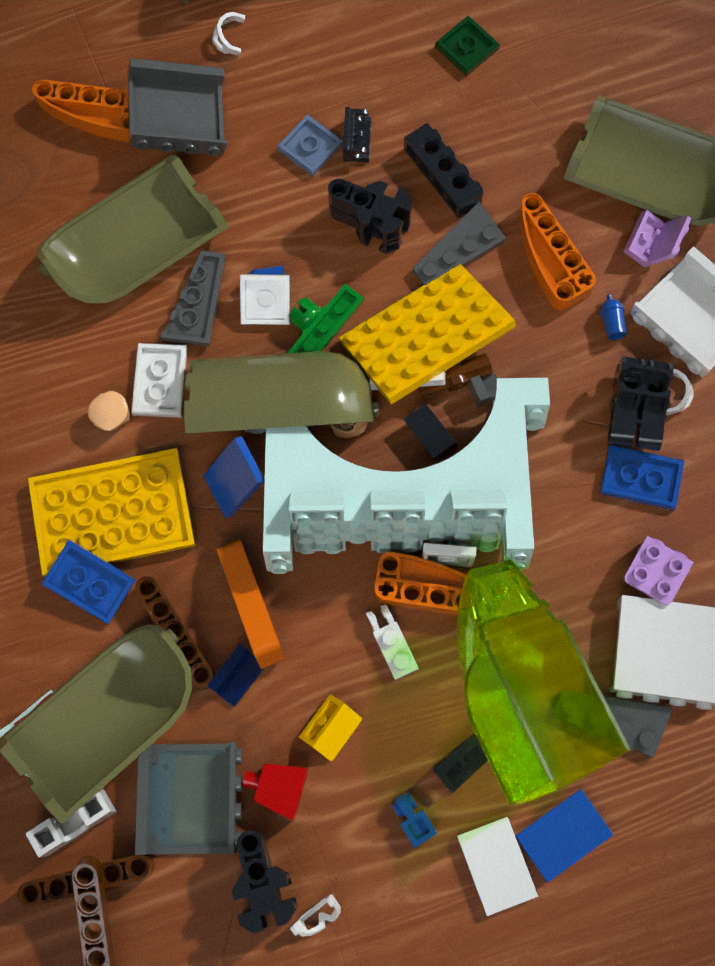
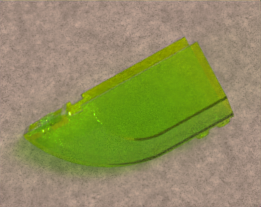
M512 560L470 569L467 572L458 607L457 649L465 704L471 725L509 805L517 807L556 792L589 776L631 749L568 626L562 619L557 620L548 609L550 606L548 602L537 597L531 589L533 587L531 582Z

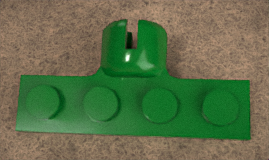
M344 284L327 306L323 308L317 306L308 298H301L297 302L300 305L297 309L293 306L289 313V319L303 333L287 353L323 351L365 301L364 297L347 284Z

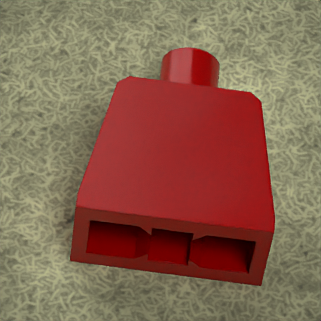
M264 764L261 774L246 770L242 786L256 790L254 802L295 820L309 770L303 767Z

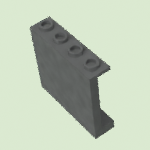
M130 58L127 70L129 147H136L141 150L148 148L160 149L164 152L183 151L187 154L205 153L210 156L223 155L228 143L227 140H224L222 82L224 79V68Z

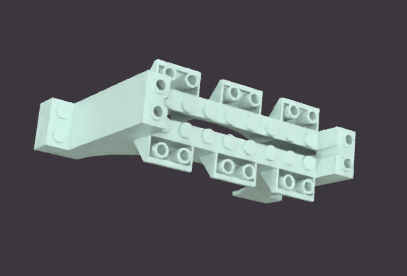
M497 378L496 397L493 400L492 412L474 440L449 459L412 471H379L350 463L325 448L306 426L245 430V432L253 434L266 432L263 555L267 571H271L274 574H284L287 571H293V545L295 552L302 554H313L315 551L337 554L340 551H346V541H350L353 544L371 541V551H377L378 553H386L393 550L414 553L417 550H422L423 540H429L431 543H441L447 540V545L477 547L476 550L481 552H492L495 549H499L501 540L502 569L522 571L525 568H529L534 551L526 429L535 431L545 427L550 407L548 378Z

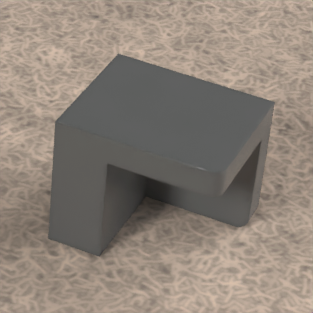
M495 374L481 379L480 375L470 378L468 387L477 407L495 400L497 380Z

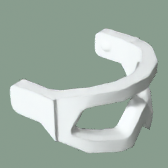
M235 12L226 13L220 17L217 26L214 28L212 41L217 50L224 54L230 53L239 56L241 48L232 46L226 41L221 27L231 21L243 23L245 15Z
M677 369L673 370V376L683 380L686 384V393L684 399L676 407L667 409L666 415L683 412L690 406L694 397L692 384L687 376Z
M330 894L301 916L290 929L295 936L298 934L302 937L312 936L326 928L325 920L334 922L341 913V906L334 896ZM326 903L331 908L334 907L331 915L320 912L319 924L310 930L306 929L304 921Z

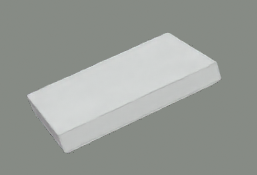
M138 343L131 410L133 416L182 418L187 345Z
M508 817L457 836L486 916L538 897Z

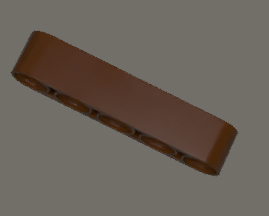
M141 577L135 584L137 596L155 625L165 631L171 630L174 627L181 628V634L178 637L179 641L176 644L182 652L188 648H192L195 651L193 659L187 661L191 668L192 684L200 690L209 689L215 682L214 671L159 583L153 577ZM153 584L155 586L152 594L143 595V589L146 585ZM166 605L168 607L167 614L163 617H157V608ZM201 670L208 671V679L204 683H197V673Z
M133 855L101 863L105 889L146 879L154 871V862L148 855ZM139 859L143 860L146 864V870L142 875H138L134 870V864ZM111 866H115L119 870V877L115 882L111 881L107 876L108 869ZM84 867L80 869L82 874L89 873L91 876L94 875L90 868ZM74 870L23 883L17 891L18 902L22 906L33 907L74 897L72 882ZM58 879L62 880L65 884V890L61 895L57 894L54 890V884ZM31 886H34L38 891L35 901H31L27 896V891Z
M87 855L78 861L72 873L84 966H115L102 866L96 857ZM83 867L90 868L94 875L86 877L81 873L80 869ZM84 896H94L97 899V903H87ZM96 923L101 927V930L93 931L89 928L88 924ZM101 951L105 957L101 959L96 958L92 952Z

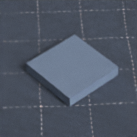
M307 114L277 146V150L314 177L342 147L343 140Z

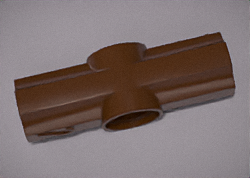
M484 353L460 361L446 370L445 385L419 387L420 395L424 398L445 390L450 392L457 391L467 386L470 378L478 375L481 378L492 375L493 371L489 357Z

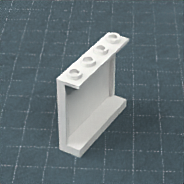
M692 247L687 252L685 258L639 303L636 302L630 314L637 324L643 325L650 331L655 340L664 343L674 357L682 359L692 373L703 378L715 366V264L695 247Z
M622 595L617 600V610H619L613 686L609 688V692L616 693L618 698L632 699L633 695L642 696L643 701L658 703L659 699L669 700V704L674 706H686V703L696 704L697 709L712 710V706H715V607L678 602L664 605L655 599Z

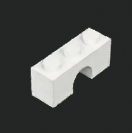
M101 789L62 825L55 817L49 818L25 834L38 858L48 857L117 811L105 790Z

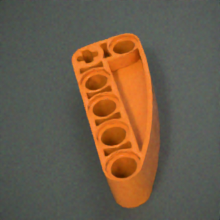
M39 80L33 85L32 92L39 107L54 118L97 136L129 142L128 90L52 80Z
M536 193L526 194L521 202L519 219L527 258L542 291L552 307L563 311L591 295L596 283V277L542 197ZM532 206L536 210H529L527 207ZM539 225H546L548 229H542ZM552 244H559L562 248H555ZM565 263H572L575 267H568ZM564 293L568 298H560L557 294Z
M241 539L216 548L260 668L263 669L286 660Z
M386 552L379 558L375 581V597L382 604L484 620L495 618L502 607L500 597L469 576L447 566L395 552ZM388 560L394 561L397 568L393 571H387L383 568L384 562ZM384 586H389L390 591L393 592H389L388 596H383L382 591L379 590H383ZM409 589H414L418 592L419 597L416 600H408L404 593ZM434 593H440L444 597V602L434 604L430 596ZM466 597L470 602V606L461 608L457 605L456 599ZM488 600L492 601L495 604L496 610L487 612L483 609L482 603Z

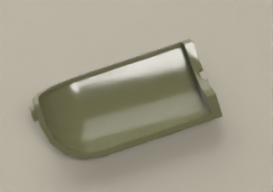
M598 95L584 128V131L588 132L586 138L581 137V140H579L563 179L672 220L688 215L691 217L689 223L691 225L702 226L715 223V137Z
M172 154L51 233L37 250V257L41 262L38 267L46 279L51 276L70 297L85 303H108L125 296L227 229L228 225L217 206L204 193L200 195L199 192L195 191L193 188L196 186L195 181L180 158Z
M313 351L194 359L189 363L190 373L186 374L185 388L190 390L189 401H184L185 434L375 422V417H379V403L374 402L369 378L356 362L340 353Z
M149 624L136 628L118 638L0 737L1 754L21 777L25 774L30 777L27 780L31 786L30 788L61 825L170 729L185 711L192 691L191 668L182 650L176 644L179 639L170 629L165 631L157 625Z

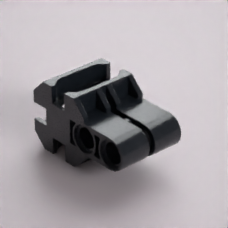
M344 179L332 180L328 185L329 212L331 217L356 228V234L361 244L368 246L372 237L383 240L379 251L388 254L399 250L402 244L401 230L408 232L411 226L412 202L407 191L398 189L395 198L384 195L388 184L382 181L369 184L364 188Z
M626 356L621 357L620 364L618 363L613 379L614 392L610 402L611 416L608 443L631 447L635 429H637L636 448L660 450L663 440L665 416L671 396L669 385L673 378V364ZM626 385H632L634 389L629 388ZM648 388H651L656 392H650Z
M245 831L241 833L237 840V849L244 875L238 878L232 889L234 901L248 897L251 910L242 912L243 914L237 916L239 925L254 934L267 928L266 914L274 913L277 927L282 926L291 920L298 905L296 897L282 901L279 888L292 883L290 873L278 866H272L264 835L258 831ZM251 835L255 836L258 841L257 848L254 851H250L246 846L247 838ZM256 863H260L265 869L264 876L261 879L256 878L253 874V866Z

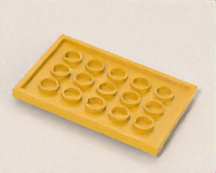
M460 264L338 338L340 344L392 405L515 328L516 322Z
M177 448L28 478L41 571L44 577L47 576L68 540H72L110 564L196 546Z

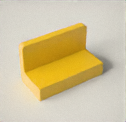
M330 694L299 738L329 761H333L362 721V717Z

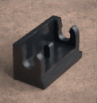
M345 107L343 161L369 162L371 117H367L369 116L368 110Z
M426 403L404 419L434 460H440L458 447L455 440Z
M473 733L441 762L433 772L449 791L453 793L492 758L491 753Z

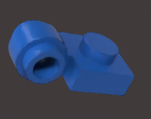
M409 792L405 795L401 793L394 798L395 801L391 805L399 818L403 815L408 818L400 825L414 848L437 834L423 809L414 814L413 809L417 807V804Z

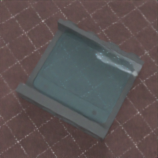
M238 743L152 744L138 756L135 855L237 853V840L241 835V831H237V820L242 819V804L237 803V792H242V775L238 776V765H242L243 751L242 748H238Z

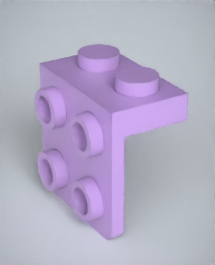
M642 211L623 252L643 267L674 258L680 250L679 245L683 237L689 230L688 225L691 217L684 215L664 223L650 211Z
M647 536L639 545L638 553L627 570L624 581L658 602L669 605L672 603L694 562L683 553L668 548L660 540Z

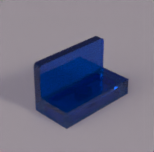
M239 644L207 686L235 707L265 668L261 669L255 656L247 648Z

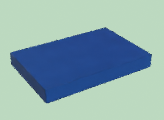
M242 436L234 438L203 475L225 518L232 517L265 481Z
M609 445L599 494L675 510L684 461Z
M68 540L43 580L42 585L106 624H109L136 579L72 540Z
M579 789L520 831L515 837L548 883L612 837L613 833L582 789Z

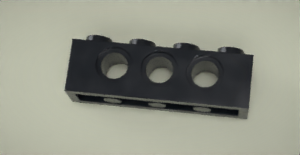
M426 123L404 137L405 152L458 219L467 214L478 202L482 203V186L479 182L473 181L467 167L463 163L460 164L454 151L450 146L446 147L436 129H432ZM432 150V151H434L435 153H432V154H431V153H427V151ZM441 168H448L449 170L442 171ZM455 185H460V186H462L463 188H462V189H457V188H455L454 186H455Z

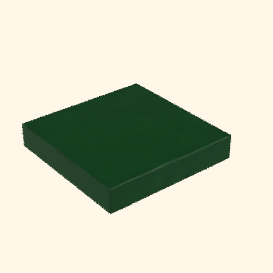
M467 16L435 42V48L467 77L497 52L500 44L471 17Z

